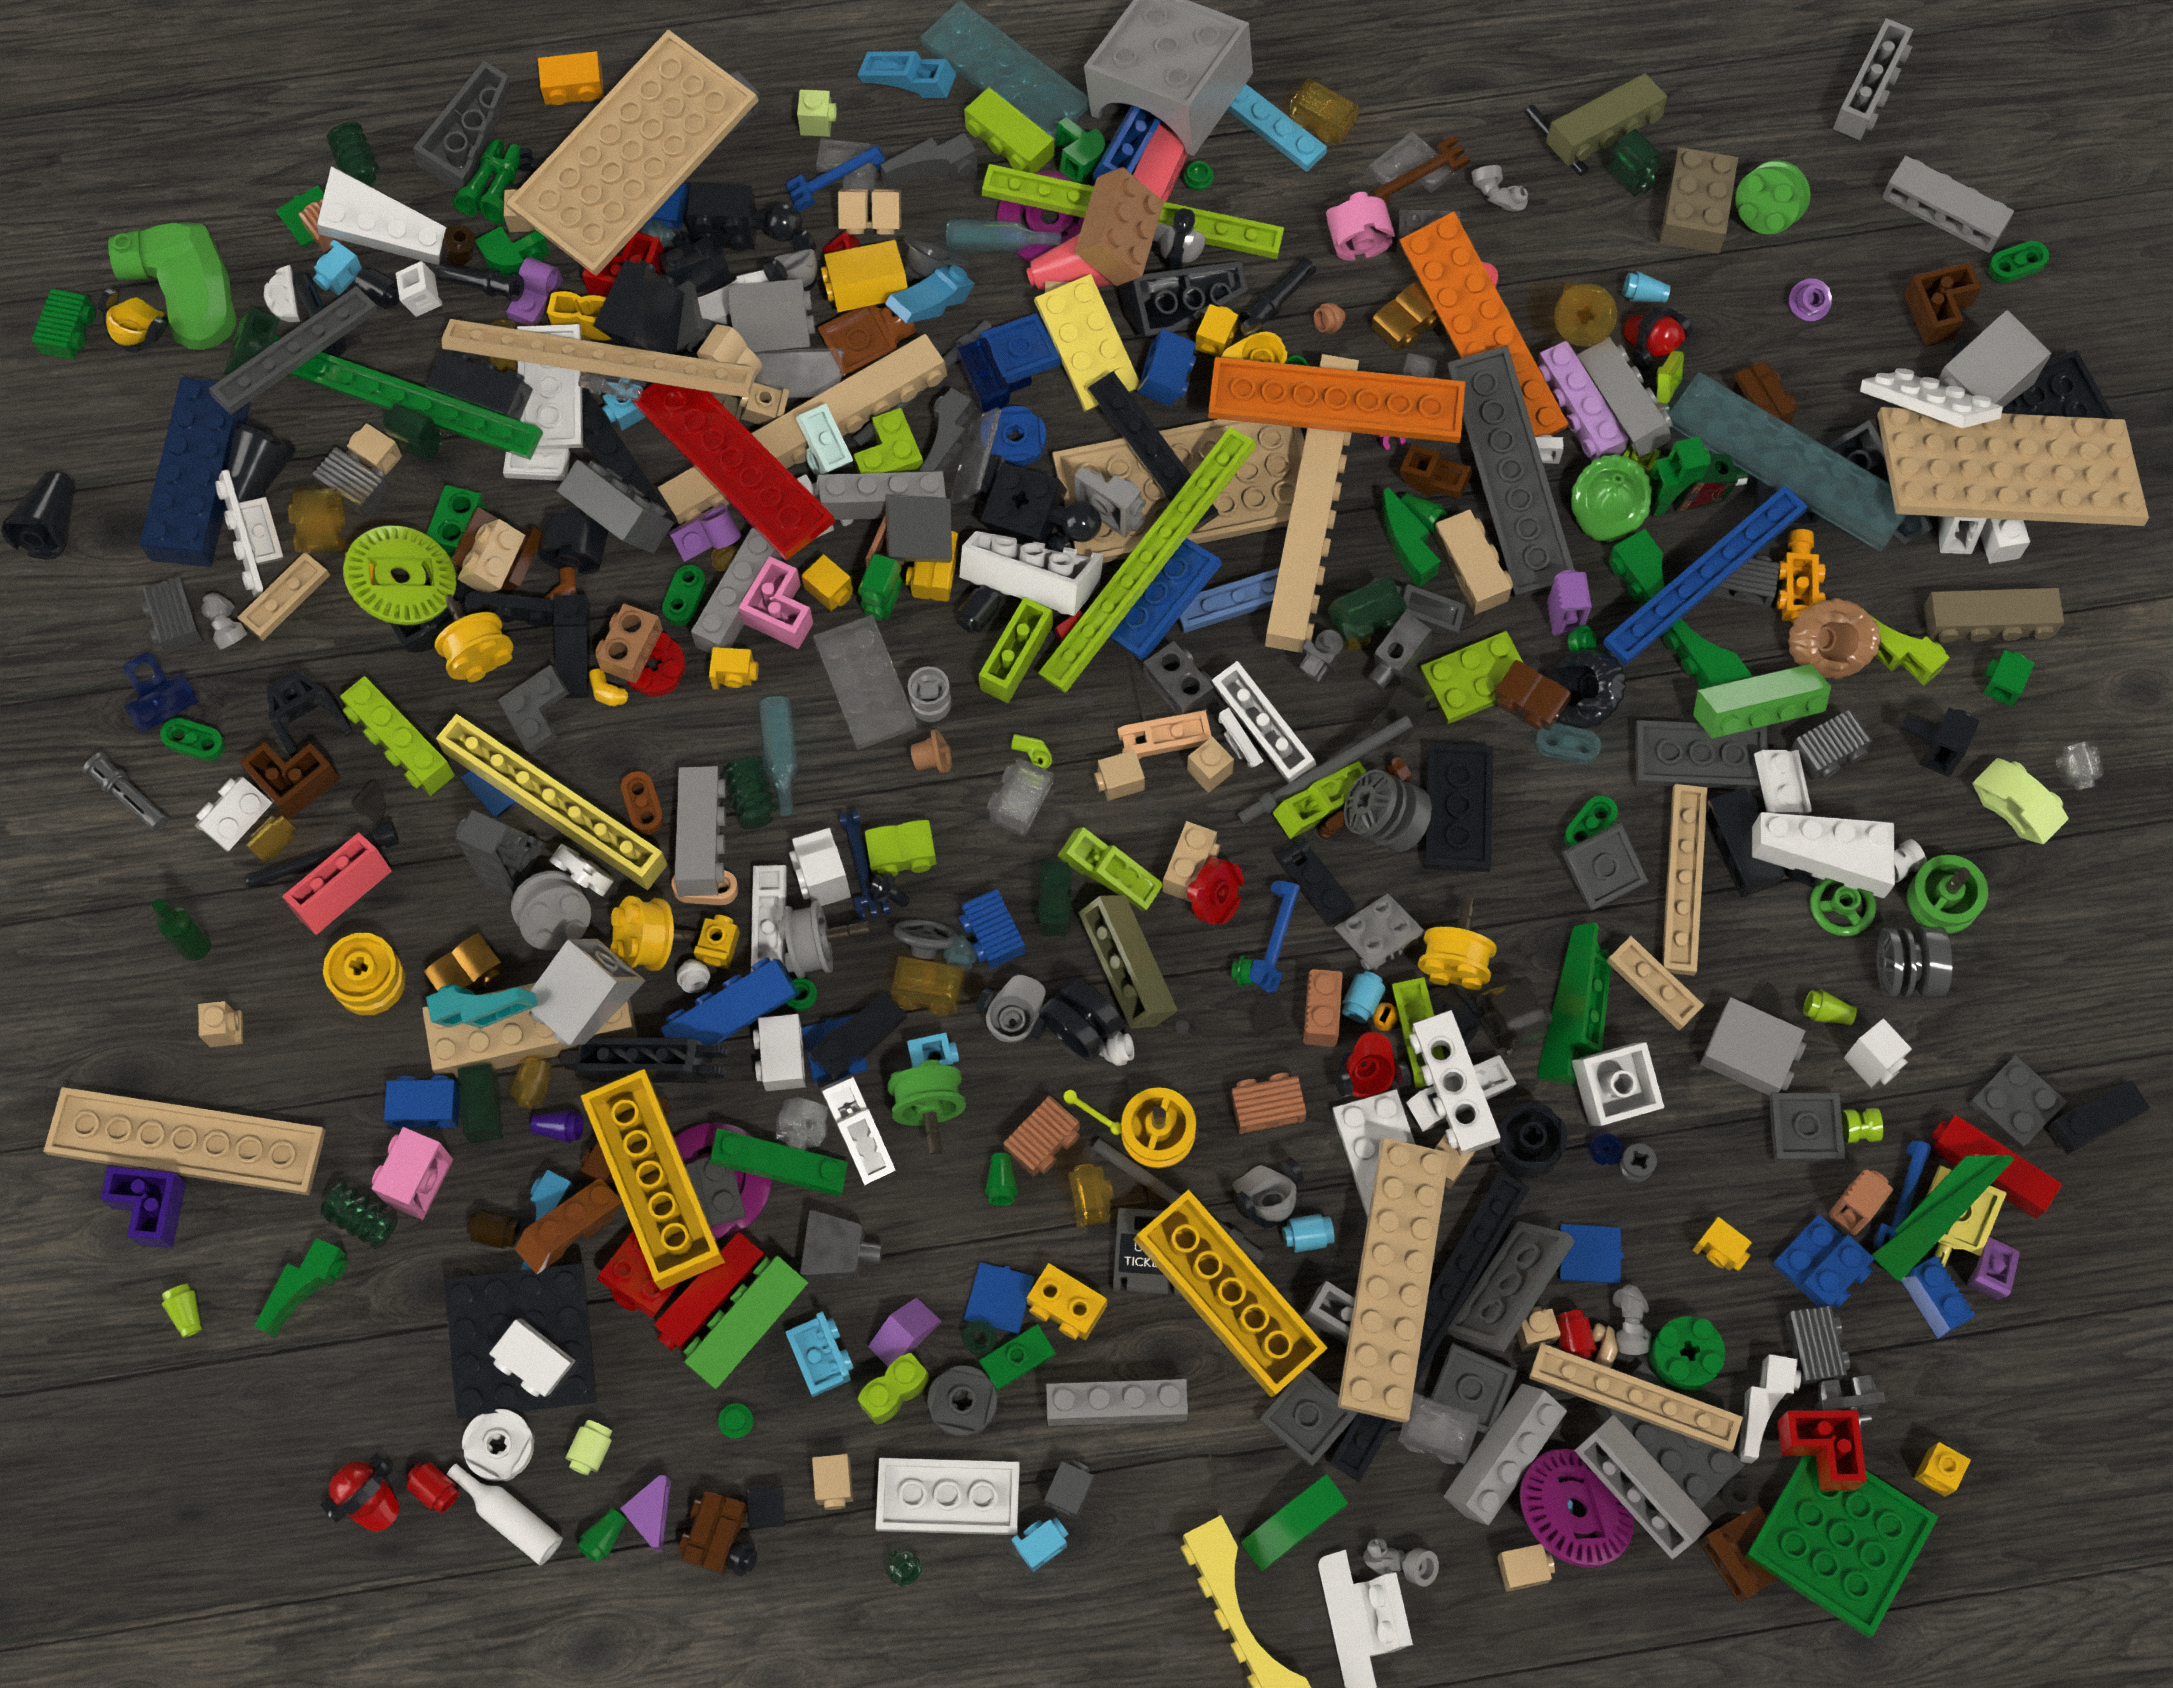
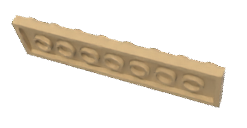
M62 1087L43 1152L51 1156L142 1170L174 1172L180 1176L310 1196L326 1130L323 1127Z
M1385 1137L1380 1141L1338 1408L1403 1423L1409 1421L1450 1155L1448 1152Z

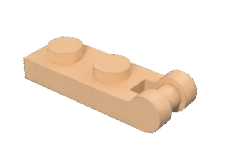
M1206 710L1128 724L1117 730L1119 740L1124 743L1122 753L1135 750L1138 760L1146 756L1199 747L1212 737ZM1145 736L1146 743L1137 744L1136 738Z

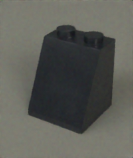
M625 260L593 326L624 347L676 355L685 293L674 286L676 281L661 273L659 275L656 274L657 268L644 260H640L639 263Z

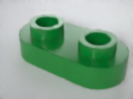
M2037 241L2019 244L1996 253L1988 266V272L1999 283H2011L2042 271L2049 260V251L2045 245ZM2027 258L2032 259L2034 263L2029 262Z
M694 565L683 566L676 571L662 604L664 617L671 625L684 626L690 623L696 614L707 585L705 575L699 567ZM686 577H694V580L691 582L684 581ZM675 604H683L681 609H673Z
M170 719L162 726L160 731V738L169 750L201 761H214L225 750V741L216 729L186 719ZM184 734V738L182 740L175 741L178 735ZM214 744L212 749L205 750L206 745Z
M1595 796L1586 803L1567 827L1564 835L1567 848L1579 843L1575 836L1581 835L1587 839L1614 824L1618 815V809L1612 799L1606 796ZM1602 812L1605 815V818L1598 819L1595 817L1594 813Z

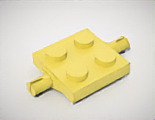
M1939 1165L1928 1194L1951 1171L1950 1169ZM1989 1186L1938 1240L1939 1245L1934 1256L1940 1257L1939 1262L1944 1263L1943 1267L1946 1265L1952 1248L1964 1249L1981 1256L2007 1194L2006 1192Z

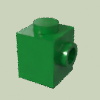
M2004 650L1998 660L1991 659L1984 674L1989 679L1982 694L2013 707L2023 692L2035 662L2028 660L2018 652Z

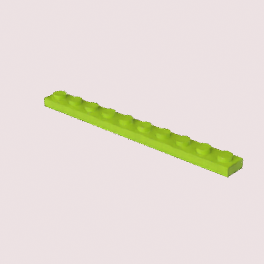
M989 164L982 187V196L1085 218L1094 186ZM1168 202L1163 204L1158 221L1160 224L1173 226L1176 212L1181 208L1190 209L1195 215L1193 230L1202 233L1206 237L1205 244L1272 259L1278 258L1284 227Z
M1231 427L1227 429L1038 672L1042 679L1064 693L1068 691L1255 450L1257 445L1253 439Z

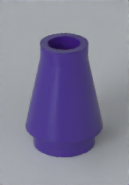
M574 1110L534 1114L531 1119L530 1128L532 1134H539L571 1143L573 1140H580L584 1121L583 1116L575 1113Z

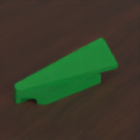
M1595 922L1575 926L1572 930L1537 1071V1078L1542 1081L1578 1086L1571 1060L1588 1056V1053L1592 1055L1602 1052L1611 966L1606 962L1610 957L1608 950L1600 949L1597 942L1599 926Z
M2011 1155L1965 1156L1894 1230L1898 1235L1872 1254L1874 1259L1900 1282L2009 1166L2014 1158Z

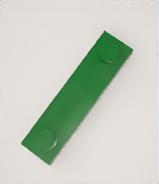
M717 1128L714 1134L708 1162L709 1164L840 1197L843 1191L848 1165L847 1161Z

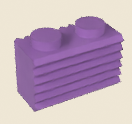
M1565 570L1556 575L1547 601V610L1550 611L1548 615L1550 617L1549 622H1551L1550 627L1552 628L1551 633L1553 635H1566L1575 630L1576 627L1586 624L1591 611L1590 608L1592 607L1585 572Z

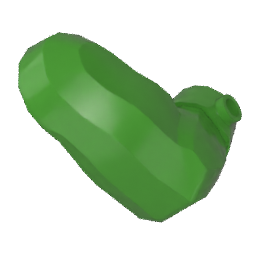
M191 222L168 223L109 237L110 261L118 281L152 280V277L158 279L165 295L169 330L175 342L189 349L205 350L220 345L232 335L237 323L231 299L229 275L213 237L203 224Z

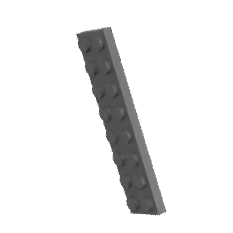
M1508 345L1448 362L1447 367L1451 380L1466 381L1462 419L1505 566L1513 582L1512 590L1514 596L1518 598L1550 589L1557 574L1565 570H1574Z

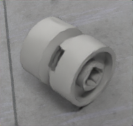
M930 666L919 668L913 672L908 681V693L911 710L914 715L926 722H935L946 717L952 704L948 677L940 669Z

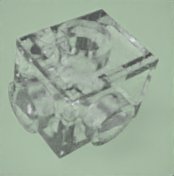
M801 1097L784 1100L783 1108L776 1119L777 1133L775 1139L786 1142L788 1147L806 1151V1148L820 1146L827 1132V1125L825 1123L829 1107Z

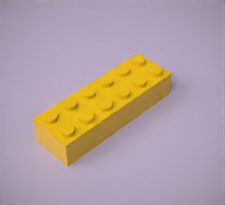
M645 1069L581 1095L654 1282L659 1289L663 1290L725 1263L653 1084Z
M1189 1189L1133 1239L1270 1397L1280 1392L1327 1349L1325 1344Z

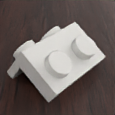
M239 777L235 781L230 778L218 791L222 796L213 805L208 802L196 815L199 821L195 824V827L203 830L226 851H229L273 803L244 777Z

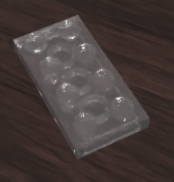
M873 614L813 636L857 750L917 729L916 720Z

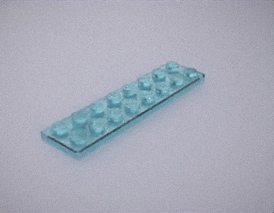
M1701 372L1697 373L1668 414L1673 423L1671 427L1689 438L1699 436L1704 447H1707V449L1716 454L1727 453L1734 465L1778 491L1786 485L1808 506V509L1880 552L1884 550L1907 516L1906 514L1895 513L1890 484Z

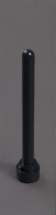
M392 820L379 823L378 827L373 829V833L363 836L373 846L378 845V847L385 846L389 848L400 844ZM346 842L249 874L245 877L244 882L248 887H255L319 865Z

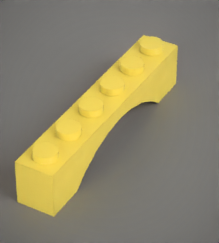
M1222 1515L1184 1534L1183 1541L1185 1544L1180 1547L1189 1566L1196 1564L1201 1574V1577L1197 1578V1582L1206 1598L1213 1597L1218 1607L1213 1612L1221 1629L1224 1631L1229 1628L1235 1640L1230 1646L1238 1662L1241 1664L1246 1661L1252 1673L1247 1677L1251 1687L1311 1688L1305 1677L1288 1670L1275 1661L1257 1643L1246 1626L1238 1605L1235 1590V1560L1238 1546Z

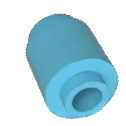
M1365 971L1363 974H1356L1342 1002L1344 1006L1342 1013L1349 1019L1359 1023H1366L1368 1018H1372L1386 989L1381 983L1382 979L1368 971Z
M1321 1214L1292 1218L1287 1220L1286 1227H1282L1285 1247H1291L1293 1253L1326 1248L1327 1244L1334 1243V1229L1330 1216L1322 1217Z

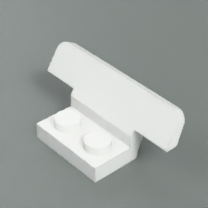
M1346 1550L1326 1555L1320 1559L1318 1567L1345 1688H1377L1370 1657L1396 1652L1413 1645L1397 1574H1384L1367 1582L1353 1584Z

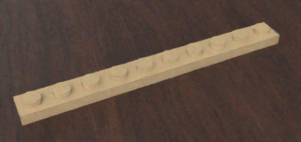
M455 319L449 320L441 339L442 349L749 398L756 378V368Z

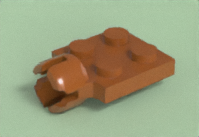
M875 305L853 309L817 327L844 380L898 350L897 344L899 341L916 332L914 322L905 323L888 306L877 308ZM838 352H843L842 359L840 358Z

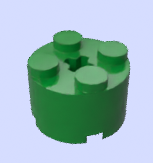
M1691 1316L1679 1317L1668 1322L1652 1341V1349L1648 1352V1362L1651 1371L1667 1387L1678 1393H1693L1704 1388L1717 1376L1725 1360L1723 1340L1712 1323L1706 1319ZM1683 1349L1687 1353L1692 1354L1693 1358L1690 1361L1687 1356H1681L1680 1352Z

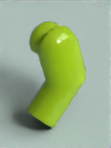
M1014 734L1011 749L1026 752L1033 766L1039 770H1045L1051 766L1052 755L1043 740Z

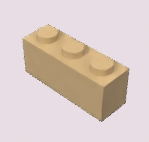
M1469 509L1437 522L1433 538L1472 613L1476 615L1508 602L1513 582L1509 573L1506 570L1503 571L1500 567L1496 548L1494 545L1488 544L1481 520L1479 518L1475 519Z

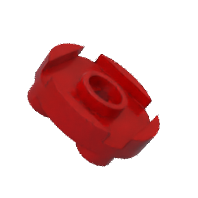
M661 633L648 661L655 659L662 662L658 664V670L652 671L650 667H644L636 684L625 680L632 690H637L649 697L663 696L672 692L679 685V680L686 670V661L680 646L668 634ZM622 652V658H624L627 653Z
M1212 857L1202 868L1196 881L1190 883L1187 889V897L1192 900V909L1198 920L1212 925L1215 923L1224 924L1234 916L1242 897L1237 896L1238 886L1244 887L1243 874L1237 864Z

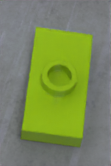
M1672 351L1663 367L1659 366L1656 376L1658 403L1667 404L1682 381L1683 352Z

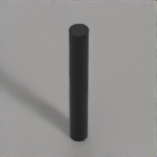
M1534 104L1530 105L1525 110V114L1547 138L1551 124ZM1577 161L1570 165L1579 176H1582L1589 170V167L1583 161Z

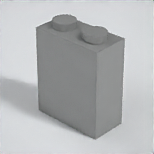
M803 279L729 286V308L733 329L741 335L752 352L810 347V334H815L814 316H808L807 310L812 309L810 291H804Z
M1730 997L1721 1013L1700 1065L1768 1096L1772 1093H1778L1781 1089L1786 1091L1794 1076V1072L1789 1071L1793 1060L1799 1062L1807 1045L1802 1042L1805 1030Z

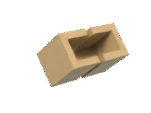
M840 189L838 191L839 229H846V232L849 234H864V229L866 228L876 229V234H894V229H900L902 226L901 189H874L872 191V220H868V189Z

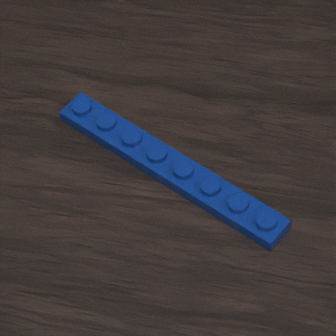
M1784 485L1604 639L1603 645L1626 666L1804 514L1808 506Z

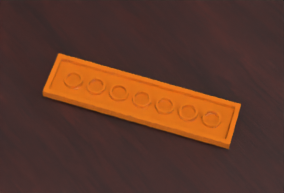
M1455 211L1400 239L1399 243L1460 358L1508 345L1535 437L1541 435L1552 436L1567 428L1569 424Z
M1215 357L1208 418L1460 443L1466 381Z

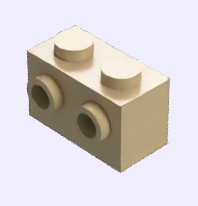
M500 519L483 524L476 533V541L471 551L463 561V568L458 580L479 592L491 593L500 590L525 535Z
M1186 821L1163 878L1164 893L1192 902L1187 897L1188 886L1192 881H1196L1198 874L1207 861L1212 857L1217 858L1221 845L1216 844V831Z

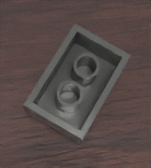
M577 459L557 491L623 542L654 554L674 524L672 520L665 516L667 510L652 500L649 502L643 498L644 492L631 484L627 485L622 482L623 477L608 467L605 469L593 460L590 464H587Z

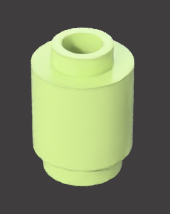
M587 1420L584 1427L580 1426L566 1455V1459L571 1462L569 1468L587 1476L590 1470L598 1472L612 1442L609 1439L612 1430L591 1420Z

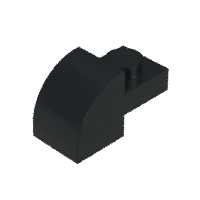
M446 608L439 616L425 623L416 625L390 623L403 647L409 652L417 653L435 648V640L447 626L452 624L454 620L448 608Z

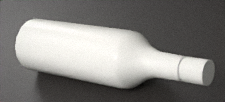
M454 1464L450 1468L447 1475L472 1496L476 1512L479 1516L538 1565H543L555 1553L563 1538L500 1486H489L480 1483L458 1464Z

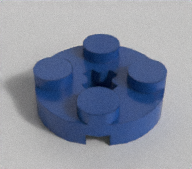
M1008 406L1002 408L985 425V446L990 455L994 454L1006 459L1007 464L1020 467L1035 463L1040 459L1046 445L1045 424L1040 417L1038 419L1026 407ZM1013 431H1018L1019 436H1024L1017 442L1007 438L1012 435Z

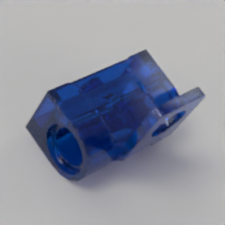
M986 337L958 347L959 361L983 412L992 413L1002 409L1009 403L1010 393L1032 384L1031 376L1023 378L1017 383H1007L994 359L991 346Z
M145 652L123 665V671L139 695L124 703V708L141 734L199 702L183 673L180 672L167 679L150 652ZM147 663L153 668L154 674L150 680L140 681L135 677L134 669L138 664Z

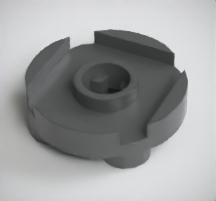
M955 1366L950 1368L949 1371L944 1372L941 1376L939 1375L933 1381L928 1392L927 1403L936 1426L948 1435L965 1438L981 1434L995 1417L998 1400L992 1382L981 1370L971 1366ZM962 1392L967 1393L968 1400L973 1401L971 1407H965L964 1411L958 1410V1405L953 1403L954 1397L960 1398Z

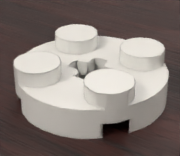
M560 844L549 861L561 870L569 871L572 874L571 878L581 886L589 887L597 894L604 896L614 882L613 878L590 860L587 861L579 856L580 854L575 850Z
M497 1409L495 1411L498 1413L481 1414L471 1421L463 1435L462 1449L464 1450V1457L468 1467L478 1476L490 1481H509L521 1473L530 1462L534 1451L535 1439L526 1421L518 1414L506 1409ZM501 1436H504L506 1438L504 1444L507 1446L506 1449L499 1451L497 1454H492L493 1447L489 1445L492 1439L499 1440Z

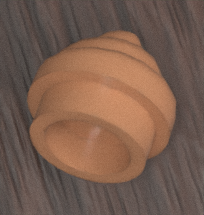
M1325 303L1315 310L1314 323L1320 332L1332 334L1342 327L1346 314L1336 304Z

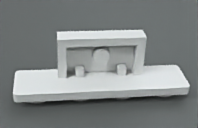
M224 470L219 475V481L215 482L217 494L220 500L225 499L228 511L224 512L225 521L228 529H233L237 541L233 542V547L237 560H243L245 571L242 572L244 586L246 590L252 591L253 597H258L263 592V586L256 565L282 560L283 553L266 497L238 503L229 470Z

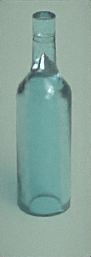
M951 218L946 228V242L950 249L1019 252L1029 245H1060L1061 234L1032 231L1017 221Z
M773 696L759 702L767 775L777 786L780 815L791 816L793 815L791 783L798 772L791 701L787 697Z

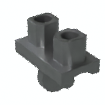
M1333 630L1321 632L1316 638L1315 645L1307 639L1302 647L1307 655L1299 668L1303 670L1305 675L1320 683L1329 669L1335 673L1338 670L1340 663L1336 656L1342 652L1343 639L1338 632Z
M1866 1375L1850 1380L1853 1396L1842 1397L1839 1380L1820 1382L1818 1384L1819 1402L1814 1406L1815 1411H1861L1879 1408V1404H1883L1886 1401L1884 1392L1877 1393L1871 1375ZM1858 1412L1860 1432L1861 1424L1872 1422L1870 1412L1860 1414Z

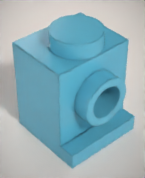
M333 239L330 243L332 249L327 254L321 256L314 267L316 275L313 277V280L324 291L330 289L339 296L355 280L362 267L357 255Z
M628 379V382L602 396L605 406L601 407L603 413L610 423L616 422L621 431L645 418L632 401L633 398L644 391L637 380Z
M946 1032L907 1041L913 1068L929 1060L932 1055H939L941 1057V1060H938L940 1065L954 1067L953 1062L959 1061L956 1043L948 1042Z
M1056 1517L1052 1521L1049 1519L1044 1524L1041 1520L1032 1524L1023 1532L1026 1536L1023 1540L1018 1535L1011 1539L1012 1544L1032 1572H1035L1067 1548V1542L1064 1538L1069 1534Z

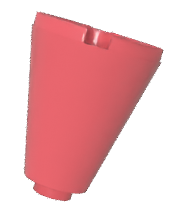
M1080 234L1031 260V267L1027 268L1029 282L1031 286L1036 285L1038 290H1045V281L1073 282L1089 274L1092 275L1097 288L1113 285V283L1074 252Z

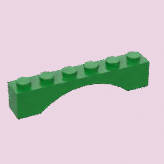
M1646 529L1613 546L1609 557L1610 567L1616 576H1621L1624 580L1628 593L1634 601H1639L1644 606L1665 588L1662 573L1663 552ZM1682 619L1663 634L1665 645L1669 650L1676 652L1681 659L1683 670L1687 675L1694 677L1699 684V690L1753 677L1735 652L1720 648L1703 639L1690 629Z

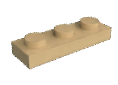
M304 552L237 618L241 624L263 641L330 574L327 569Z
M1632 936L1606 961L1679 1031L1704 1006Z

